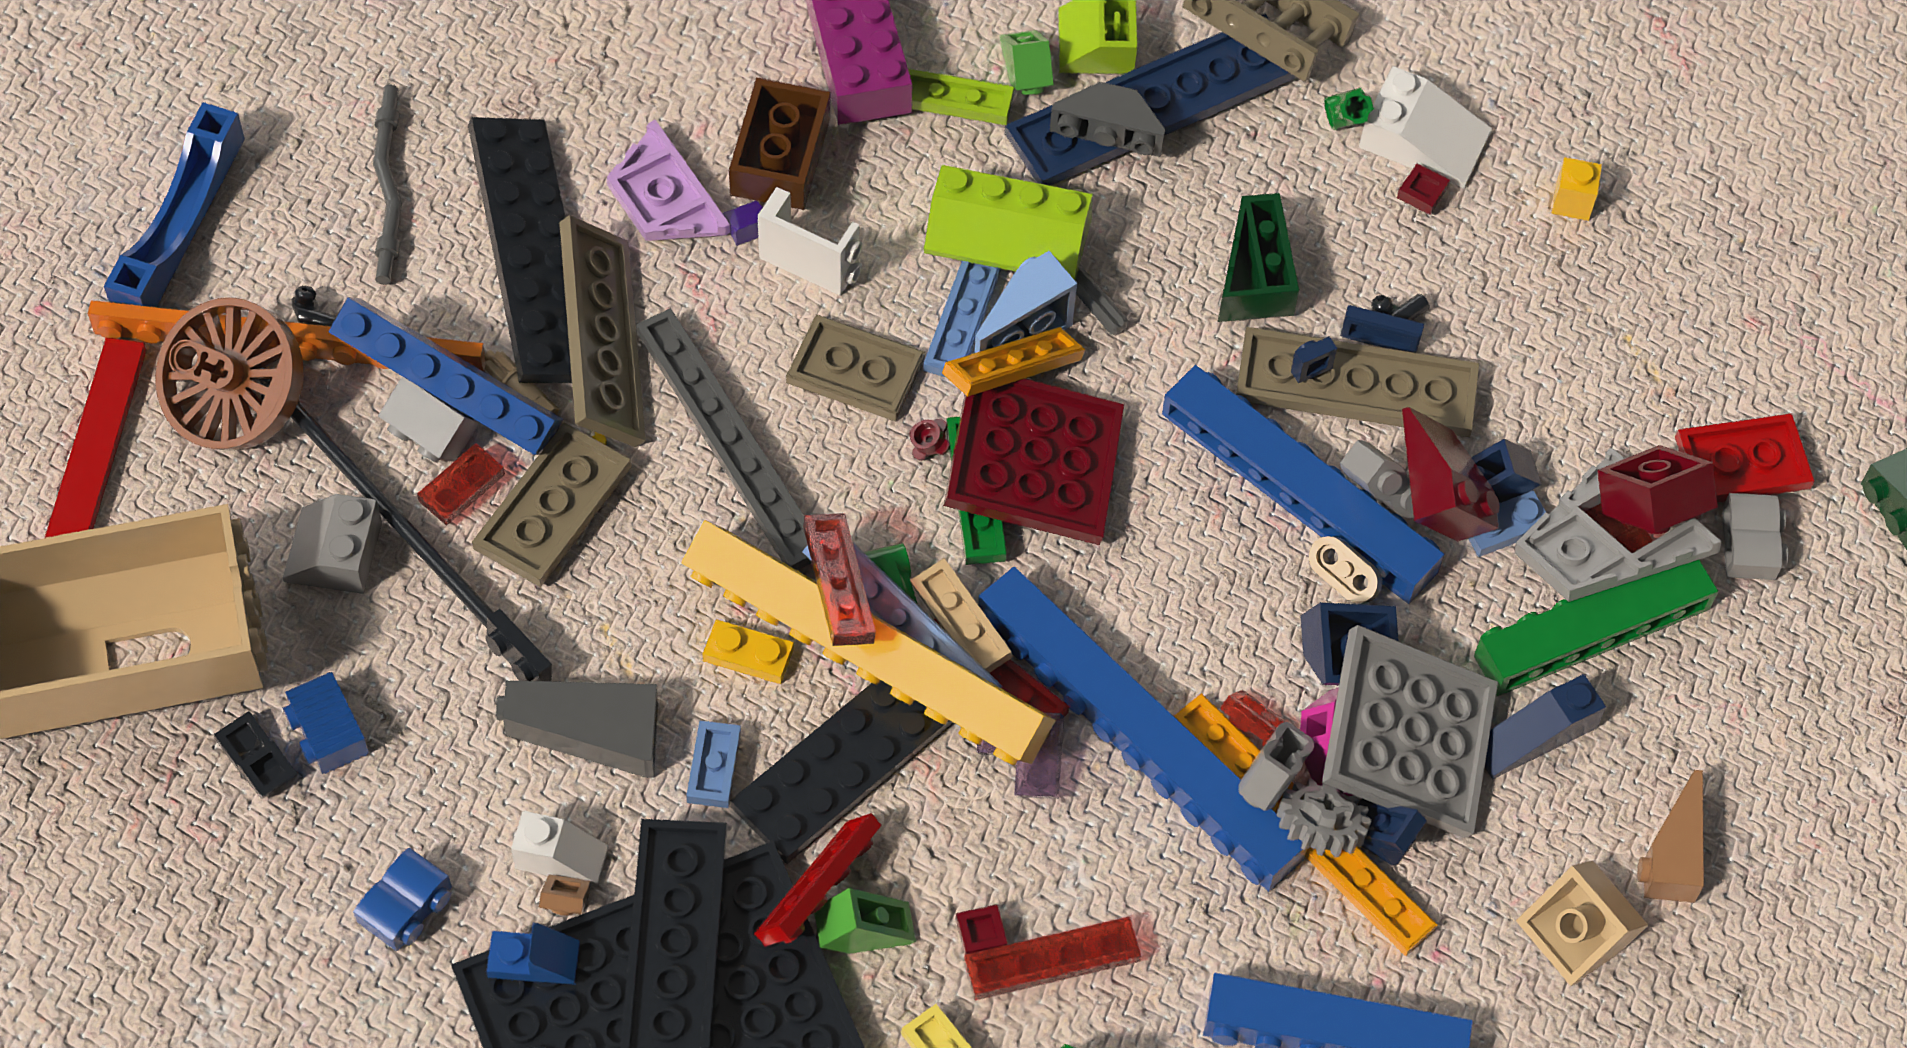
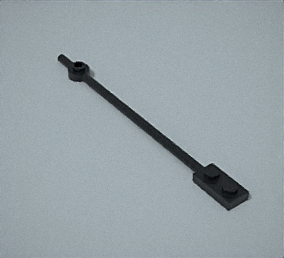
M272 379L256 380L259 384L269 387ZM298 401L291 418L365 498L377 500L379 512L487 628L485 639L491 651L498 657L502 655L511 664L512 671L519 681H551L552 663L501 609L493 612Z

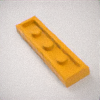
M1061 327L945 362L942 374L968 397L1081 361L1085 349Z

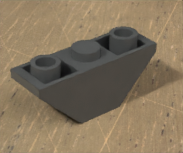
M1098 82L1053 103L1050 131L1069 138L1077 137L1094 141L1102 146H1114L1131 150L1140 155L1161 157L1165 129L1137 90Z

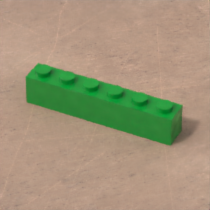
M1696 560L1570 602L1563 599L1556 603L1551 610L1541 614L1537 612L1528 613L1521 617L1516 624L1504 629L1501 626L1493 627L1480 637L1474 658L1485 677L1498 682L1496 696L1498 697L1710 610L1718 594V589L1700 560Z

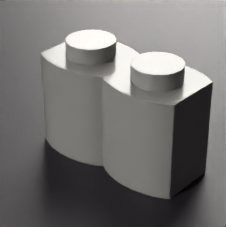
M1357 440L1340 462L1343 472L1400 516L1413 518L1409 472L1371 443Z
M1729 493L1723 505L1722 514L1726 576L1730 578L1775 580L1781 568H1786L1788 563L1787 544H1782L1780 532H1784L1786 525L1785 509L1779 507L1778 496Z
M1289 722L1280 724L1239 782V794L1253 807L1261 808L1264 811L1272 809L1314 748L1313 739Z

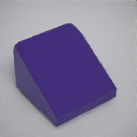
M753 201L722 213L730 224V234L736 246L758 238V214L763 208L758 201Z

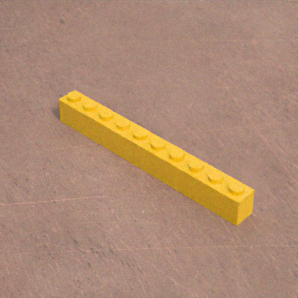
M707 520L703 521L681 561L682 564L693 570L690 577L710 588H712L714 583L726 589L723 594L725 598L742 607H745L747 602L756 606L759 609L755 615L774 626H778L781 621L792 627L789 635L809 646L813 640L825 647L822 652L824 656L843 666L846 660L859 667L856 671L858 676L875 685H878L880 680L892 686L890 694L909 705H912L915 699L927 706L924 711L925 715L943 725H946L948 720H951L961 726L958 732L959 735L977 745H981L983 740L996 747L993 754L1013 766L1016 765L1018 760L1029 764L1033 763L1056 721L717 524Z

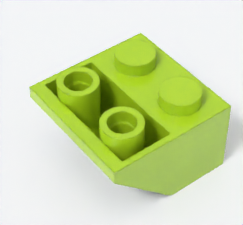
M1072 0L1059 7V73L1125 74L1135 69L1137 54L1136 0Z

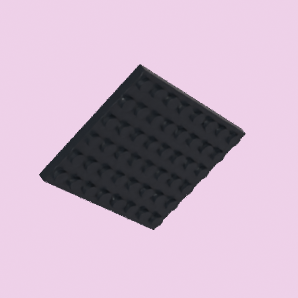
M774 841L725 859L710 1048H865L808 918L803 922L805 926L804 931L795 940L787 944L782 941L764 946L754 934L793 887ZM634 894L549 927L580 941L575 985L488 978L486 971L489 950L451 964L482 1048H620Z

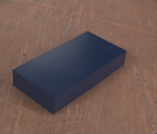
M1348 305L1340 336L1382 348L1417 353L1424 324Z

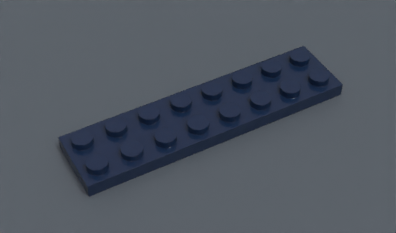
M1266 13L1261 15L1271 21ZM1220 32L1104 83L1137 90L1164 127L1165 136L1298 77L1224 32ZM1053 105L1005 125L1006 137L1038 184L1051 186L1131 151L1114 146H1102L1094 141L1077 137L1069 138L1050 131Z

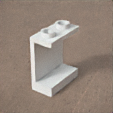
M776 187L758 214L759 258L841 296L848 284L853 285L857 281L862 270V264L859 263V255L862 249V242L859 241V224L852 221L838 245L791 224V195L789 192Z

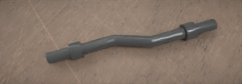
M391 84L384 87L382 104L376 111L375 127L378 130L373 157V166L386 202L382 236L378 237L375 255L378 257L375 281L382 285L391 282L393 263L399 256L400 241L397 235L402 201L388 163L392 135L398 127L399 112L396 110L399 88Z

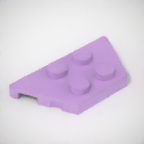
M656 120L651 121L646 127L647 133L637 145L632 144L625 153L624 160L617 164L606 177L608 188L645 241L729 234L730 224L658 122Z

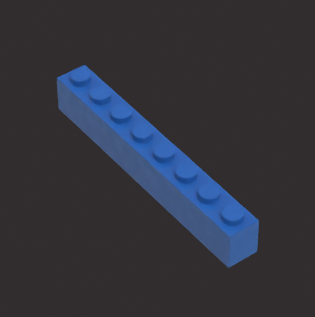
M1195 364L1165 394L1162 410L1164 417L1320 537L1334 536L1345 540L1378 569L1382 577V584L1407 604H1410L1439 573L1445 554L1440 551L1438 545L1433 540L1416 533L1400 515L1390 513L1377 503L1371 493L1364 489H1359L1349 482L1338 468L1324 463L1314 455V452L1308 445L1303 442H1297L1286 434L1275 420L1265 418L1253 409L1251 403L1241 395H1235L1228 390L1213 373L1205 372Z

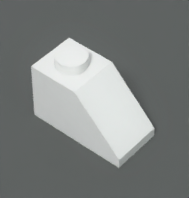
M522 811L511 847L515 869L545 876L551 874L591 881L590 885L598 887L609 849L607 844L564 819L528 811Z

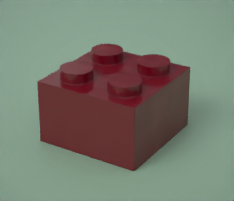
M1662 445L1655 446L1597 470L1602 514L1620 520L1622 524L1642 528L1649 534L1666 533L1670 530L1671 526L1688 521L1693 517L1697 520L1703 513L1718 507L1713 462Z

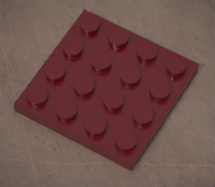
M1021 379L968 397L964 394L943 506L1100 545L1104 536L1124 404L1028 379Z

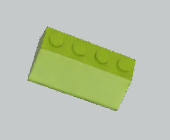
M941 165L931 200L924 253L1016 271L1028 258L1039 257L1050 251L1070 276L1076 280L1092 221L1093 194Z

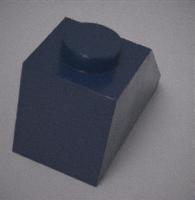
M1503 439L1471 457L1495 491L1499 503L1528 493L1542 485L1531 450L1509 440Z

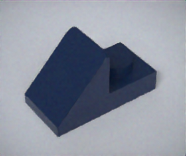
M1363 798L1357 805L1366 806L1368 808L1366 817L1371 819L1362 847L1387 863L1396 866L1416 840L1427 819L1418 810L1403 806L1386 808Z

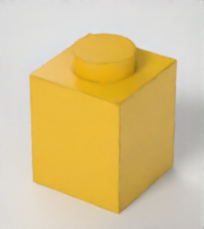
M1564 157L1556 181L1551 214L1589 221L1598 195L1602 164Z

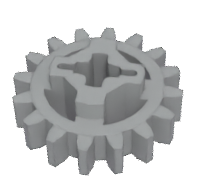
M1308 779L1306 787L1296 781L1293 784L1292 790L1287 788L1276 815L1281 818L1279 823L1280 829H1290L1287 837L1289 840L1300 839L1303 841L1301 844L1302 849L1314 848L1320 856L1323 855L1325 850H1330L1335 857L1340 856L1342 849L1352 854L1356 846L1361 847L1363 845L1371 819L1366 817L1368 812L1366 806H1357L1360 797L1355 795L1348 797L1345 795V791L1324 783L1322 786L1317 785L1313 779Z

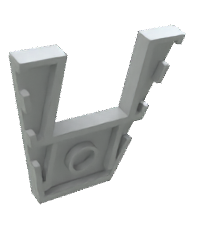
M1610 448L1605 453V459L1597 467L1593 465L1582 476V482L1572 492L1568 490L1559 499V505L1550 514L1545 513L1516 542L1515 554L1570 602L1720 552L1721 540L1693 517L1633 554L1629 552L1585 513L1601 503L1597 470L1625 459L1613 448Z

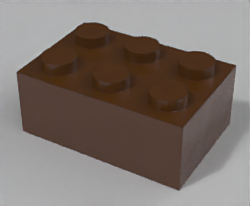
M756 77L729 167L730 196L766 203L776 187L790 193L791 208L805 210L831 119L830 91Z

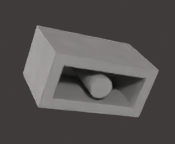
M403 376L378 415L390 424L387 430L391 434L406 442L412 439L420 445L417 451L436 463L440 459L456 462L480 423Z

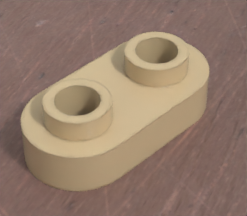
M1326 536L1319 538L1312 544L1309 550V563L1312 569L1343 597L1354 603H1366L1374 600L1379 595L1382 589L1380 572L1345 540L1339 537ZM1332 549L1338 553V560L1335 564L1330 563L1328 560V553ZM1361 575L1366 576L1368 579V586L1364 590L1358 586V579Z

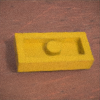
M716 619L702 657L703 662L781 684L794 651V642Z

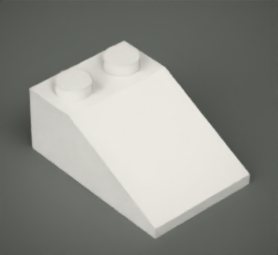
M1392 66L1373 104L1374 110L1370 112L1368 121L1364 123L1359 148L1412 169L1418 163L1449 179L1450 184L1464 189L1491 134L1492 128L1428 79Z

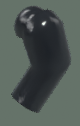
M310 286L296 288L294 292L295 297L292 298V308L298 322L332 326L337 316L320 311L315 299V290Z
M1419 293L1402 305L1392 304L1390 297L1379 295L1372 300L1371 307L1372 311L1412 321L1429 309V303Z

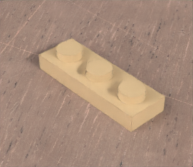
M945 558L910 580L913 588L940 626L988 673L1013 658L1011 650Z

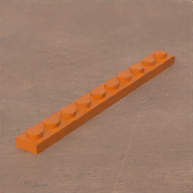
M91 300L87 314L94 333L105 338L118 339L124 337L139 339L146 343H157L159 341L164 342L176 322L189 311ZM220 314L218 317L225 334L226 315ZM241 317V330L247 317ZM264 319L260 324L256 337L269 324ZM285 322L299 344L303 360L325 359L334 360L344 365L361 363L374 365L381 369H389L330 334L328 331L331 326ZM205 323L198 331L214 347ZM278 336L262 353L281 344ZM426 337L485 372L486 361L483 343Z

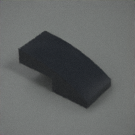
M250 711L214 734L216 742L261 799L297 776V772L273 740L271 741Z

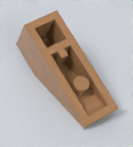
M1703 770L1693 771L1646 856L1639 858L1637 879L1638 882L1644 883V898L1695 903L1704 887Z

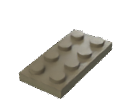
M564 422L472 541L473 549L535 585L542 587L631 469V459Z

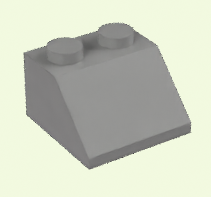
M335 494L302 507L284 571L283 581L364 594L382 526L377 500Z

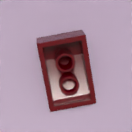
M1410 407L1403 408L1402 415L1414 521L1457 542L1499 529L1497 513L1500 506L1495 491L1453 430Z

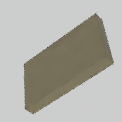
M816 314L786 375V383L896 422L925 360V352Z

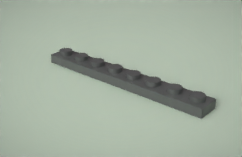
M667 309L636 324V331L781 561L795 570L813 563L802 551L813 540L816 533L672 309Z

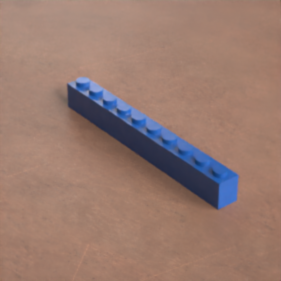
M1015 566L978 596V606L998 634L1006 641V645L1011 650L1013 656L1019 660L1025 659L1034 668L1036 676L1045 686L1049 688L1053 686L1063 696L1064 702L1070 706L1069 709L1077 715L1082 714L1089 720L1098 737L1106 743L1111 741L1121 751L1123 759L1132 769L1136 771L1141 770L1151 780L1153 788L1161 797L1165 799L1170 798L1181 808V813L1189 824L1194 827L1200 826L1211 837L1212 844L1224 856L1230 855L1241 865L1243 874L1250 882L1255 885L1260 884L1270 892L1304 861L1307 849L1301 848L1303 841L1300 839L1289 840L1287 838L1290 829H1280L1279 823L1281 818L1276 816L1277 813L1272 809L1264 811L1247 803L1243 796L1239 794L1238 786L1241 779Z

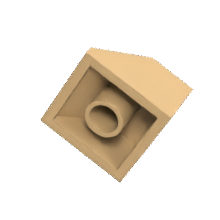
M1593 860L1572 865L1516 920L1570 986L1577 984L1619 954L1648 926L1646 921Z

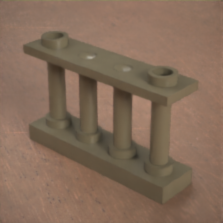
M1184 0L1182 6L1187 11L1304 82L1310 77L1319 52L1317 48L1327 39L1343 48L1350 42L1360 15L1359 12L1339 0H1245L1242 3L1236 0ZM1265 2L1283 12L1273 22L1255 12ZM1295 21H1298L1313 30V32L1306 39L1301 40L1286 31V29Z

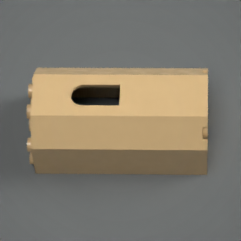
M228 504L0 546V739L264 687V672L268 671L266 653H269L265 630L262 629L260 617H263L259 594L256 593L252 573L250 574L248 562H251L247 538L244 537L241 519L232 518ZM167 632L182 633L191 642L188 655L110 670L107 644Z

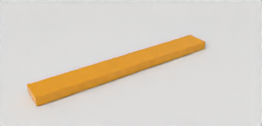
M1202 693L1174 715L1186 729L1240 779L1246 774L1260 752ZM1293 782L1288 786V789L1292 790ZM1283 795L1272 808V810L1276 813L1278 811ZM1358 846L1355 847L1352 854L1342 849L1339 857H1335L1330 850H1325L1323 855L1320 856L1317 854L1316 849L1311 847L1307 849L1305 857L1405 956L1436 930L1438 924Z

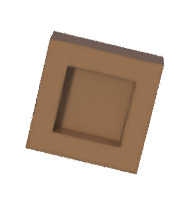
M548 874L540 893L539 908L550 909L553 913L563 916L581 915L589 897L591 881Z

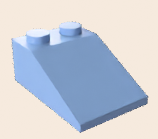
M1050 251L1039 257L1028 258L1016 270L976 334L975 353L1058 327L1065 330L1073 325L1077 283Z

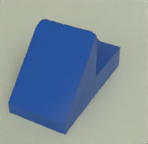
M533 923L531 934L492 931L486 971L488 978L575 985L580 941L540 923Z

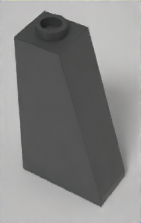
M506 680L505 696H497L496 718L497 721L504 722L506 736L645 778H654L659 703L657 684Z

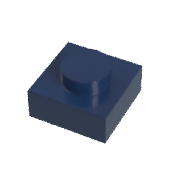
M1330 336L1317 342L1315 340L1308 341L1295 351L1291 373L1298 384L1333 369L1337 347Z

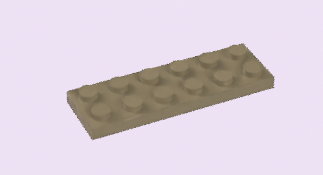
M569 215L560 221L575 424L637 447L646 441L629 243L628 240Z
M1246 327L1236 395L1243 396L1252 404L1404 427L1402 409L1410 407L1452 429L1456 436L1470 438L1479 372V363L1332 340L1337 347L1333 369L1298 384L1291 373L1295 351L1308 341L1315 340L1317 342L1323 338Z

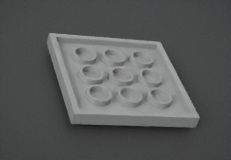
M1359 625L1353 627L1348 633L1322 783L1386 808L1403 806L1416 809L1427 819V824L1463 838L1473 835L1498 682Z

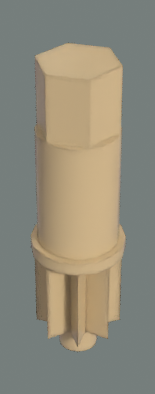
M492 350L486 352V366L484 369L493 378L550 412L558 414L560 409L534 383H519L516 365L503 351L499 352L497 350L494 353Z

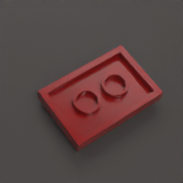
M1792 413L1678 429L1675 435L1680 452L1713 462L1717 503L1725 502L1729 493L1773 495L1808 490L1812 488L1815 482Z

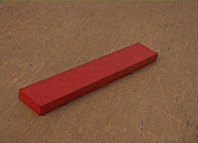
M105 338L45 538L94 529L147 352L145 343Z

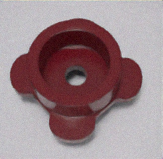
M938 418L934 421L922 420L911 428L910 440L915 446L912 450V455L915 459L923 461L927 456L933 454L944 455L949 451L950 443L946 440L945 435L947 423L943 419ZM930 437H933L931 442H927Z

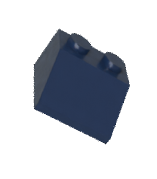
M1320 602L1300 616L1303 656L1322 685L1339 686L1348 633L1353 627L1359 625L1399 642L1396 606Z

